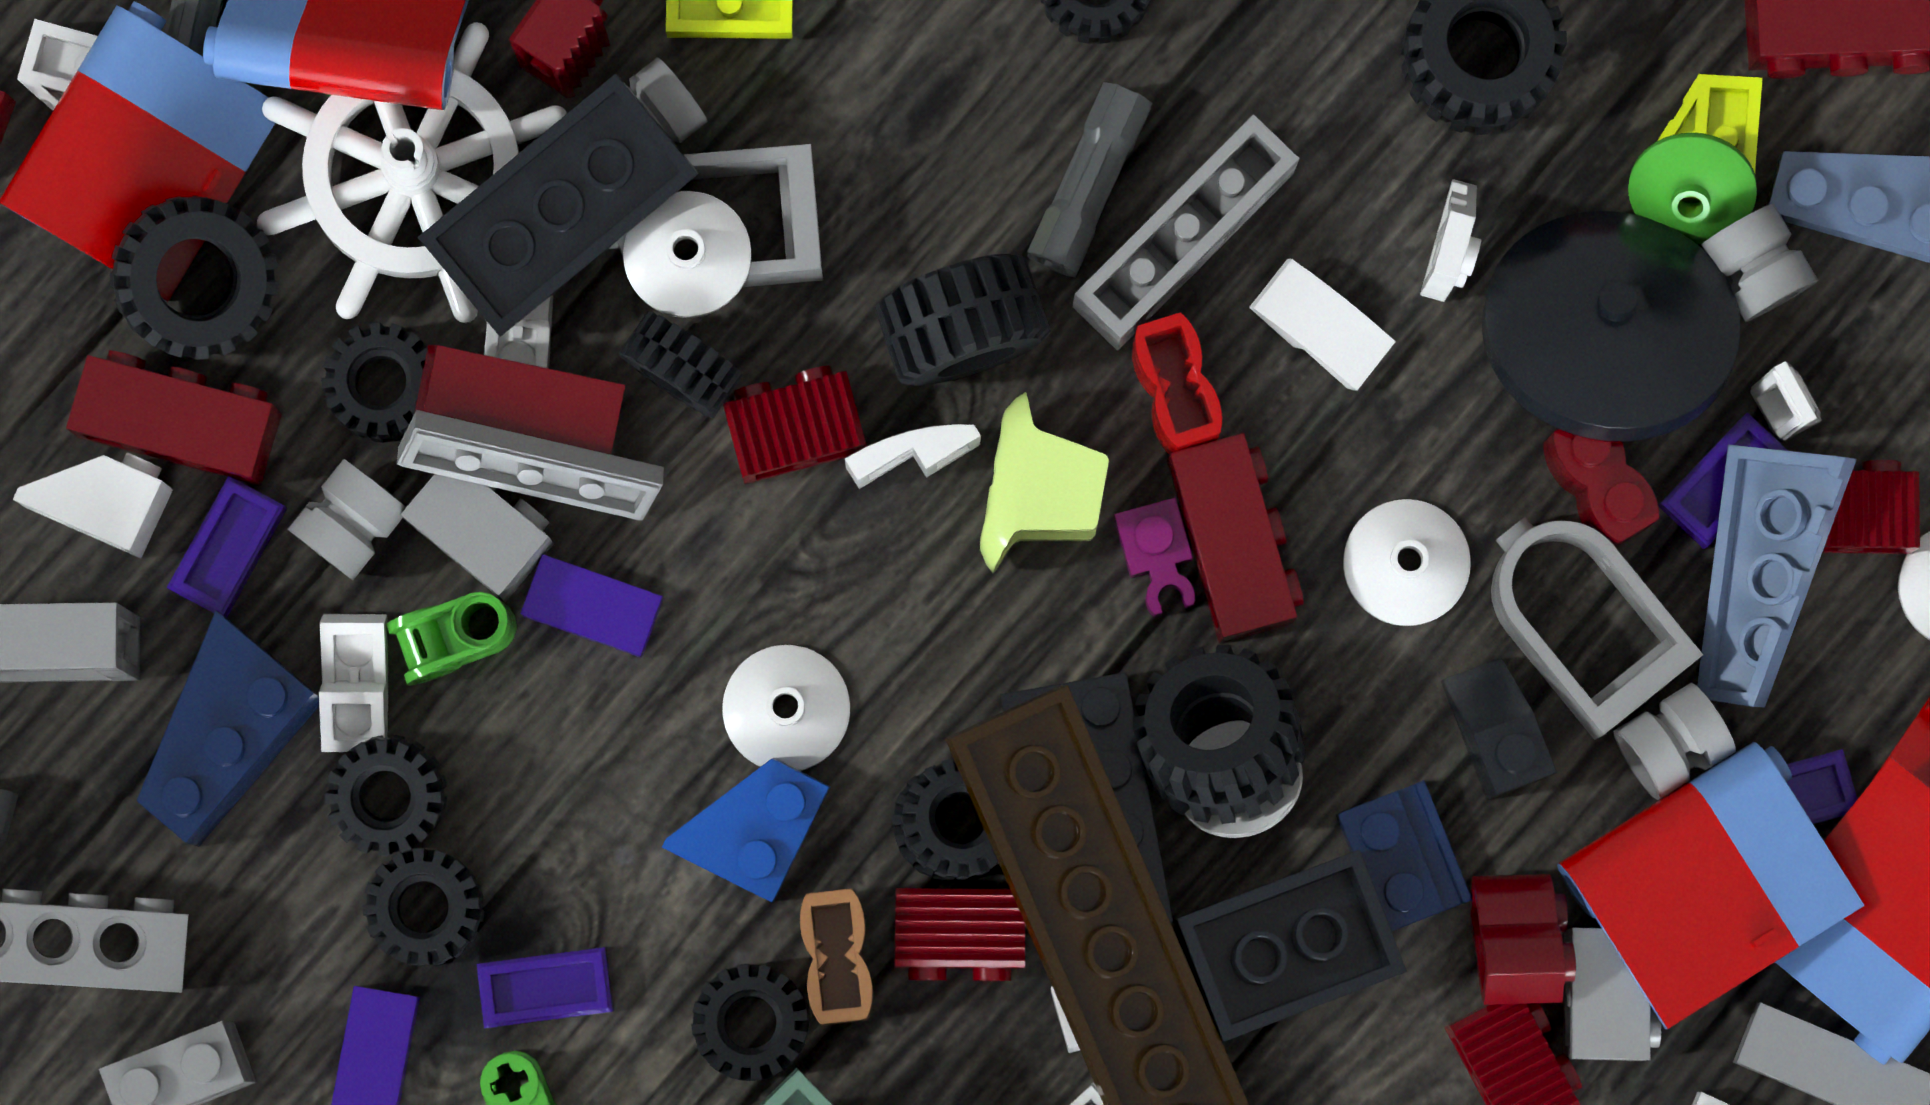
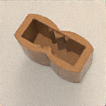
M852 889L806 894L801 906L800 929L805 947L813 958L807 979L808 999L813 1014L822 1026L868 1021L873 1006L874 992L870 972L861 957L866 941V920L861 903Z

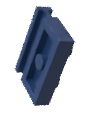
M1425 780L1336 815L1350 852L1360 849L1391 932L1472 900Z

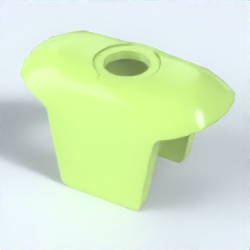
M1026 392L1016 397L1005 409L1001 421V433L994 461L993 481L989 489L985 521L980 537V551L992 573L997 570L1011 546L1016 542L1091 541L1095 537L1109 463L1107 455L1037 429L1033 424Z

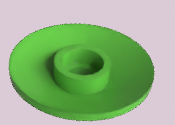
M1680 133L1658 140L1642 152L1631 170L1628 193L1631 206L1636 215L1665 224L1679 231L1696 244H1703L1716 233L1752 213L1757 196V182L1754 170L1748 159L1729 142L1703 133ZM1692 196L1698 198L1701 202L1688 203L1681 199Z

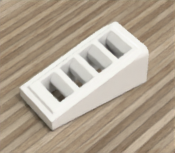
M1786 361L1775 366L1751 387L1752 390L1750 392L1776 440L1781 443L1822 421L1820 417L1821 412L1799 372Z

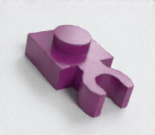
M1176 497L1114 514L1113 519L1130 578L1147 573L1149 575L1151 583L1146 592L1145 602L1153 618L1162 614L1158 594L1165 588H1174L1180 592L1185 609L1193 607L1195 601L1193 586L1187 578L1178 574L1176 568L1177 565L1191 562L1193 559Z

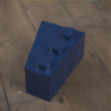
M215 611L137 798V802L185 843L199 847L319 707V695L228 618Z

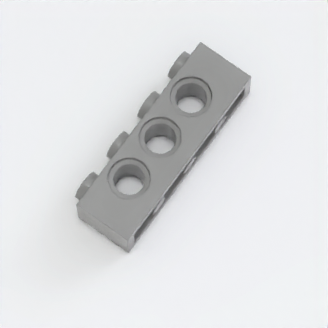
M1253 114L1075 293L1073 308L1118 351L1136 333L1137 326L1145 324L1294 174L1299 157Z
M3 889L2 901H0V921L4 926L5 936L0 945V982L182 993L188 914L174 913V900L135 897L134 910L108 908L109 896L69 893L68 906L42 904L43 891ZM48 919L63 921L71 933L68 948L62 954L54 957L41 955L33 943L35 929L40 923ZM124 923L130 926L135 933V949L126 959L119 961L109 960L100 949L101 934L112 924Z

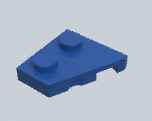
M772 758L667 837L662 848L770 902H774L831 786Z

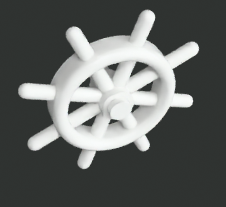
M475 22L468 25L454 52L452 84L445 110L428 108L417 133L411 130L401 104L331 95L318 114L276 96L267 98L263 103L262 112L268 120L307 137L302 162L306 196L264 211L257 219V228L263 230L265 235H274L315 219L318 221L332 243L347 257L355 261L336 302V312L344 319H353L359 314L378 273L409 279L439 276L454 317L460 322L467 323L474 320L477 316L478 310L425 246L408 248L392 246L394 238L411 203L421 230L424 232L443 217L435 194L458 204L479 187L447 172L448 170L493 154V174H495L520 153L519 144L538 138L567 114L563 107L554 105L511 121L508 120L494 97L482 85L471 78L489 38V30L482 23ZM372 104H375L386 134L383 143L348 128L351 121ZM457 105L467 110L484 129V131L438 147ZM335 150L378 168V170L335 186L332 184V163ZM388 193L368 236L351 224L341 211L342 209Z

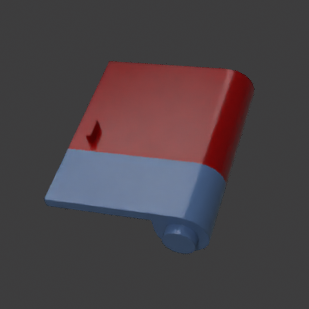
M228 0L218 27L209 26L204 40L203 60L204 64L213 65L214 76L217 79L445 110L452 84L454 44L469 0Z
M133 1L128 11L120 6L115 7L0 198V204L112 270L114 268L112 254L115 245L119 246L125 235L122 233L130 221L134 223L142 215L141 211L149 206L159 205L166 202L165 199L178 196L207 197L227 204L275 122L268 120L262 112L263 103L269 97L245 82L215 78L213 65L204 64L203 56L162 31L167 20ZM188 239L178 242L164 254L159 263L156 277L157 288L163 300L167 302L170 300L205 240Z
M1750 743L1557 865L1569 891L1583 911L1590 918H1596L1665 1029L1674 1026L1865 906L1786 783L1792 779L1791 771L1783 757L1773 746L1763 750L1757 743Z
M1890 758L1824 840L1865 906L1775 962L1857 1029L1860 1033L1854 1039V1042L1883 1065L1891 1057L1903 1063L1930 1030V787L1896 760Z

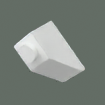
M126 453L122 463L103 455L21 486L17 489L13 500L27 509L142 558L173 489L162 480L157 479L162 468L135 455Z

